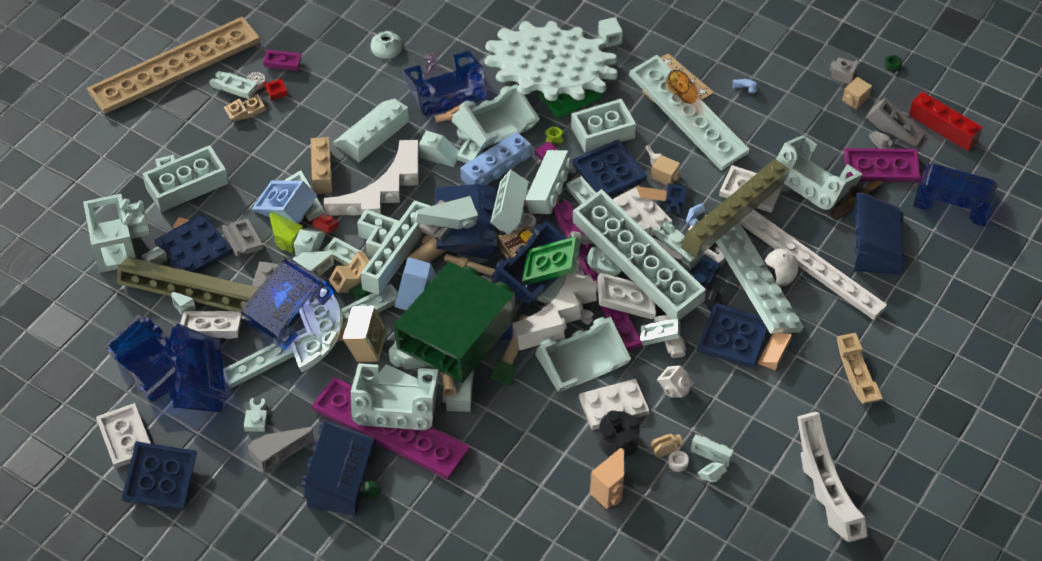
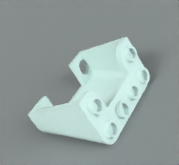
M516 84L511 87L505 86L500 90L499 96L492 101L486 100L479 106H476L473 101L463 102L460 105V109L453 114L451 121L479 147L486 148L503 141L515 132L521 134L528 131L540 118L524 94L517 91L518 86Z
M804 135L784 143L776 158L777 161L789 168L784 184L821 209L828 210L832 208L849 192L851 187L858 184L863 175L847 164L840 177L834 176L812 162L810 158L818 144ZM803 143H807L810 146L808 153L802 150L801 146ZM848 172L854 174L853 176L846 179V174Z
M611 317L596 319L593 321L594 325L589 328L590 330L585 332L579 330L572 334L573 337L568 339L562 338L552 341L549 338L540 343L535 355L558 392L565 391L616 370L631 360Z
M358 364L351 390L352 420L354 423L362 426L415 430L429 429L433 422L438 385V369L418 368V384L379 381L378 365ZM370 370L374 373V375L372 377H366L364 376L363 371ZM426 374L433 377L432 381H425L423 376Z

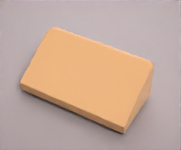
M773 333L758 364L776 371L791 342L792 334Z

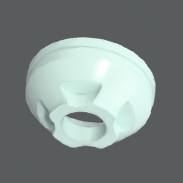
M389 31L377 34L371 41V50L379 58H393L400 54L403 48L401 38ZM383 37L391 38L389 41L382 40Z

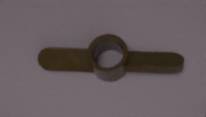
M873 181L865 188L862 186L851 187L847 199L831 210V218L837 220L851 211L855 203L854 196L857 193L871 195L883 186L882 181Z

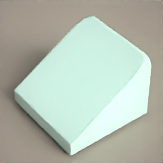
M159 247L141 256L144 261L155 264H162L168 260L166 252Z
M176 292L171 293L173 305L182 316L184 311L196 310L192 298Z

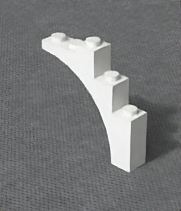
M400 140L397 155L390 168L368 187L351 194L324 198L325 215H363L366 209L381 214V203H400V186L418 185V140Z
M578 260L576 271L566 274L563 287L550 304L536 314L512 323L514 339L519 350L540 345L542 341L549 338L552 341L565 338L564 329H567L566 323L581 319L580 311L583 310L582 304L597 300L598 284L592 280L590 274L584 275V272L579 270Z
M813 412L798 416L803 449L801 453L803 471L813 479L816 499L826 507L828 526L847 542L868 537L865 517L857 510L848 497L836 473L826 444L820 414Z

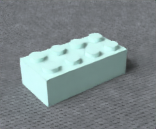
M210 145L142 174L145 187L160 212L228 184L226 169Z

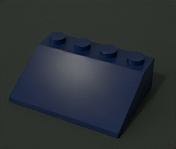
M480 184L437 187L435 189V205L440 200L449 202L470 196L478 218L476 224L471 228H452L442 241L436 237V249L489 260L497 248V227L490 223L496 201L495 188Z

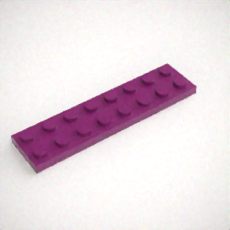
M335 377L311 405L313 411L346 428L375 438L376 443L448 481L470 451V446L433 427L427 430L362 426L354 423L351 417L352 386Z

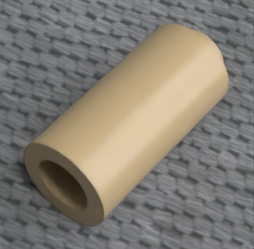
M432 237L408 255L406 262L409 257L431 263L444 253L445 250L436 249V237Z

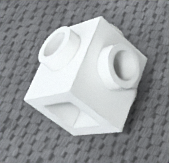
M681 366L667 367L657 379L665 394L670 398L686 396L690 387L694 384L689 378V374Z

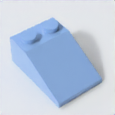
M271 181L252 210L268 217L273 212L298 224L303 220L306 211L313 205L317 194L304 181Z

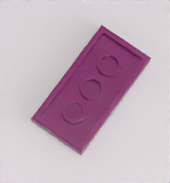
M844 148L845 166L848 164L863 174L859 182H873L876 180H881L882 182H920L918 149ZM848 172L846 174V179L853 176L854 174Z

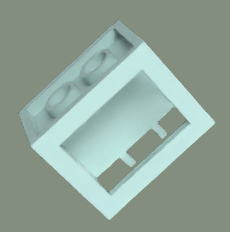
M121 194L84 201L91 245L99 273L118 269V266L127 257L136 259L132 239L150 235L143 201L139 200L138 203L129 204L130 199L123 200ZM116 203L120 219L97 224L93 207Z

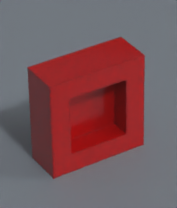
M282 79L265 83L270 100L288 96Z
M323 214L313 220L312 226L329 233L338 228L339 221L333 219L330 215Z

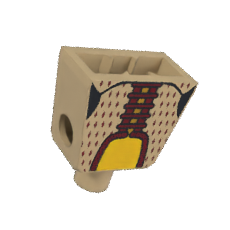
M520 226L509 235L505 232L498 233L497 247L507 259L510 256L513 258L516 255L517 249L521 245L526 246L528 239L533 234L526 226Z

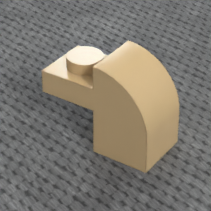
M357 251L349 266H336L329 278L338 293H349V289L361 284V272L369 263V259L363 251Z

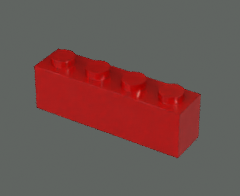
M923 91L911 103L910 117L965 150L969 151L979 141L982 126Z

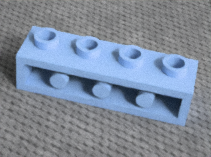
M515 132L462 166L461 180L467 185L480 184L487 186L488 183L498 179L508 170H512L522 161H526L531 156V144L518 132Z

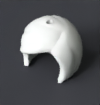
M775 249L765 258L766 266H771L775 269L776 284L779 287L787 286L793 282L798 273L799 265L797 258L792 252L784 249Z

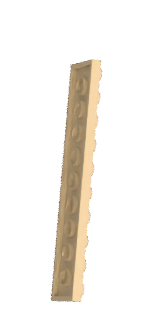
M241 17L88 87L87 90L101 111L107 114L259 43L260 37L246 20Z

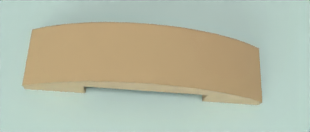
M851 333L837 336L839 352L847 377L860 402L867 404L882 401L883 398L877 383L872 381L861 354L862 347L857 334Z

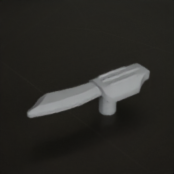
M877 131L869 134L871 141L878 149H892V141L888 135Z

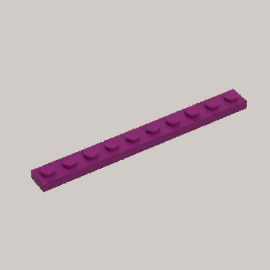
M570 201L556 204L552 209L567 239L572 231L585 235L573 223L574 209ZM581 244L579 246L581 252L577 258L584 275L590 274L592 280L598 284L597 277L599 274L591 269L587 260L590 249L593 246L592 244ZM596 292V294H597V301H598V303H599L598 292ZM600 306L605 317H611L627 352L642 347V342L626 312Z

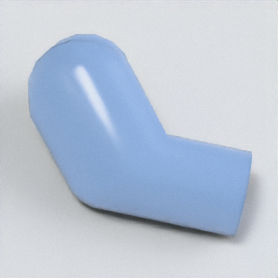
M748 79L733 80V89L748 88L749 93H756L758 91V84L755 81Z
M698 204L689 209L686 218L688 226H694L699 222L696 217L705 211L703 204Z

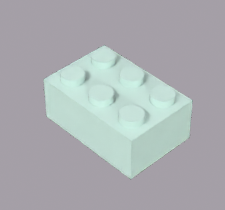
M619 99L572 113L571 129L584 152L588 153L618 139L620 142L634 139L636 123L623 100Z

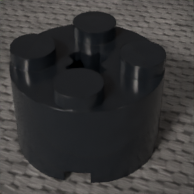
M615 410L609 411L602 418L599 424L598 443L607 456H612L620 448L624 450V458L629 454L635 453L639 445L640 435L638 418L627 412Z

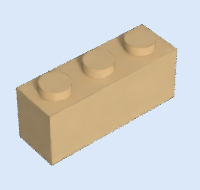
M329 137L311 138L313 191L316 194L332 193Z

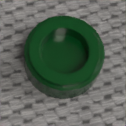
M890 55L885 58L884 67L886 70L897 72L901 69L902 59L900 57Z
M375 481L365 482L360 486V494L367 499L376 498L381 494V485Z

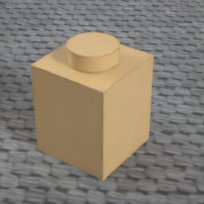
M857 77L844 89L842 101L858 109L869 99L872 86Z
M660 155L652 166L651 179L667 186L668 183L673 184L674 181L677 182L681 175V171H679L680 163Z

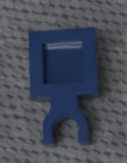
M668 183L665 203L670 205L667 208V215H669L671 209H674L676 217L679 216V206H683L685 201V186Z

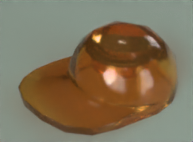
M672 70L668 73L665 79L667 90L677 95L683 102L693 104L697 99L698 92L690 78L680 70Z

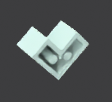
M366 209L357 222L359 237L367 239V256L372 258L399 221Z

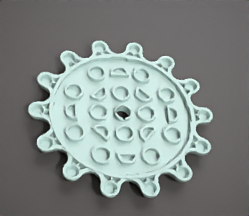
M554 21L547 22L546 26L542 28L534 27L529 22H522L519 26L520 31L502 28L498 32V37L503 41L490 40L485 46L486 50L496 53V55L487 56L485 65L502 69L496 75L498 81H515L519 83L517 91L521 94H529L533 90H539L550 101L556 100L561 93H567L576 100H582L585 98V89H592L600 93L605 92L606 84L601 79L615 80L618 76L615 69L606 66L616 64L617 58L613 53L600 51L605 47L602 39L590 40L584 38L583 29L579 27L569 31L561 30Z

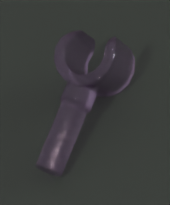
M428 52L425 56V60L428 63L423 71L424 75H427L432 64L435 65L437 63L436 54Z

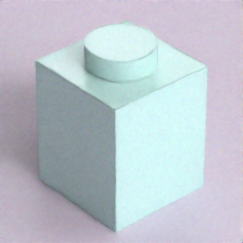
M616 17L599 21V35L604 41L605 47L622 44V30Z

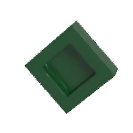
M362 283L349 289V295L355 302L372 294L362 290Z
M498 360L491 379L510 386L517 367Z

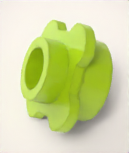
M551 127L546 130V142L558 144L563 142V131L560 128Z

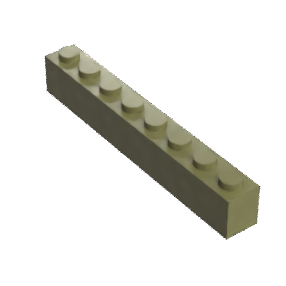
M776 159L772 160L688 230L681 248L695 259L779 189L786 180L789 168Z
M127 257L118 266L117 284L168 296L176 292L192 298L197 303L261 318L270 308L271 290Z

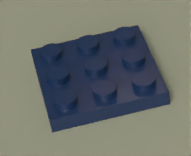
M619 139L572 159L573 167L596 193L602 189L609 197L647 180L646 173Z
M203 213L154 240L155 245L166 252L167 259L174 268L194 273L206 269L233 253L232 247Z
M714 303L699 341L697 352L754 368L768 328L758 315Z
M136 441L121 498L122 502L184 511L197 451Z

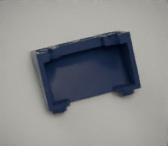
M866 193L856 194L852 218L856 222V260L854 261V271L900 274L901 267H905L906 259L902 255L901 223L903 222L904 213L900 211L899 207Z

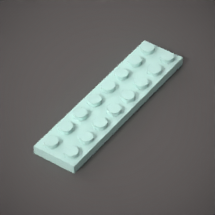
M658 55L630 70L629 76L720 170L725 169L749 153L750 149Z
M740 222L737 223L717 240L716 244L771 334L801 332L804 326L800 322L799 317L792 309L781 288L776 284L773 275L768 270Z

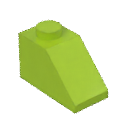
M271 212L269 216L276 246L281 250L293 253L295 250L294 242L303 226Z

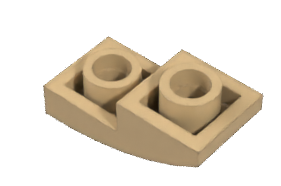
M258 94L244 102L238 99L224 107L232 121L246 119L267 110Z

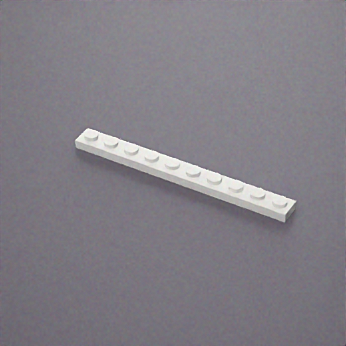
M755 210L740 221L743 227L774 249H784L792 252L797 258L800 268L871 319L875 320L886 310V303Z

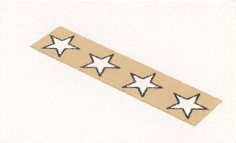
M666 54L661 57L670 69L698 97L704 99L713 93L710 88L671 55Z

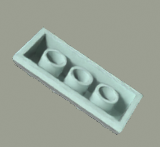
M396 99L382 102L336 139L333 145L357 162H361L409 122L408 107Z

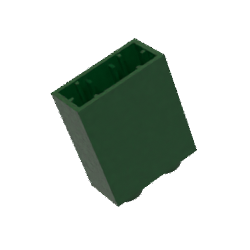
M448 262L394 324L397 349L463 383L515 321V294L507 284L502 282L494 284L482 278L479 272L470 266L462 268Z

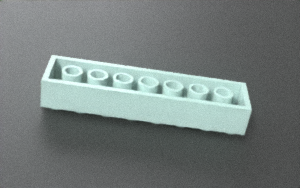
M602 189L573 210V223L671 319L678 318L681 320L705 300L706 289Z

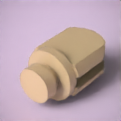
M668 434L654 439L650 446L655 456L659 458L678 451V447L683 446V440L679 434L675 436Z

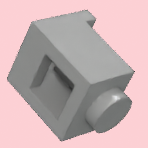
M838 57L837 61H832L830 71H832L831 79L850 84L857 73L859 61L855 60V62Z

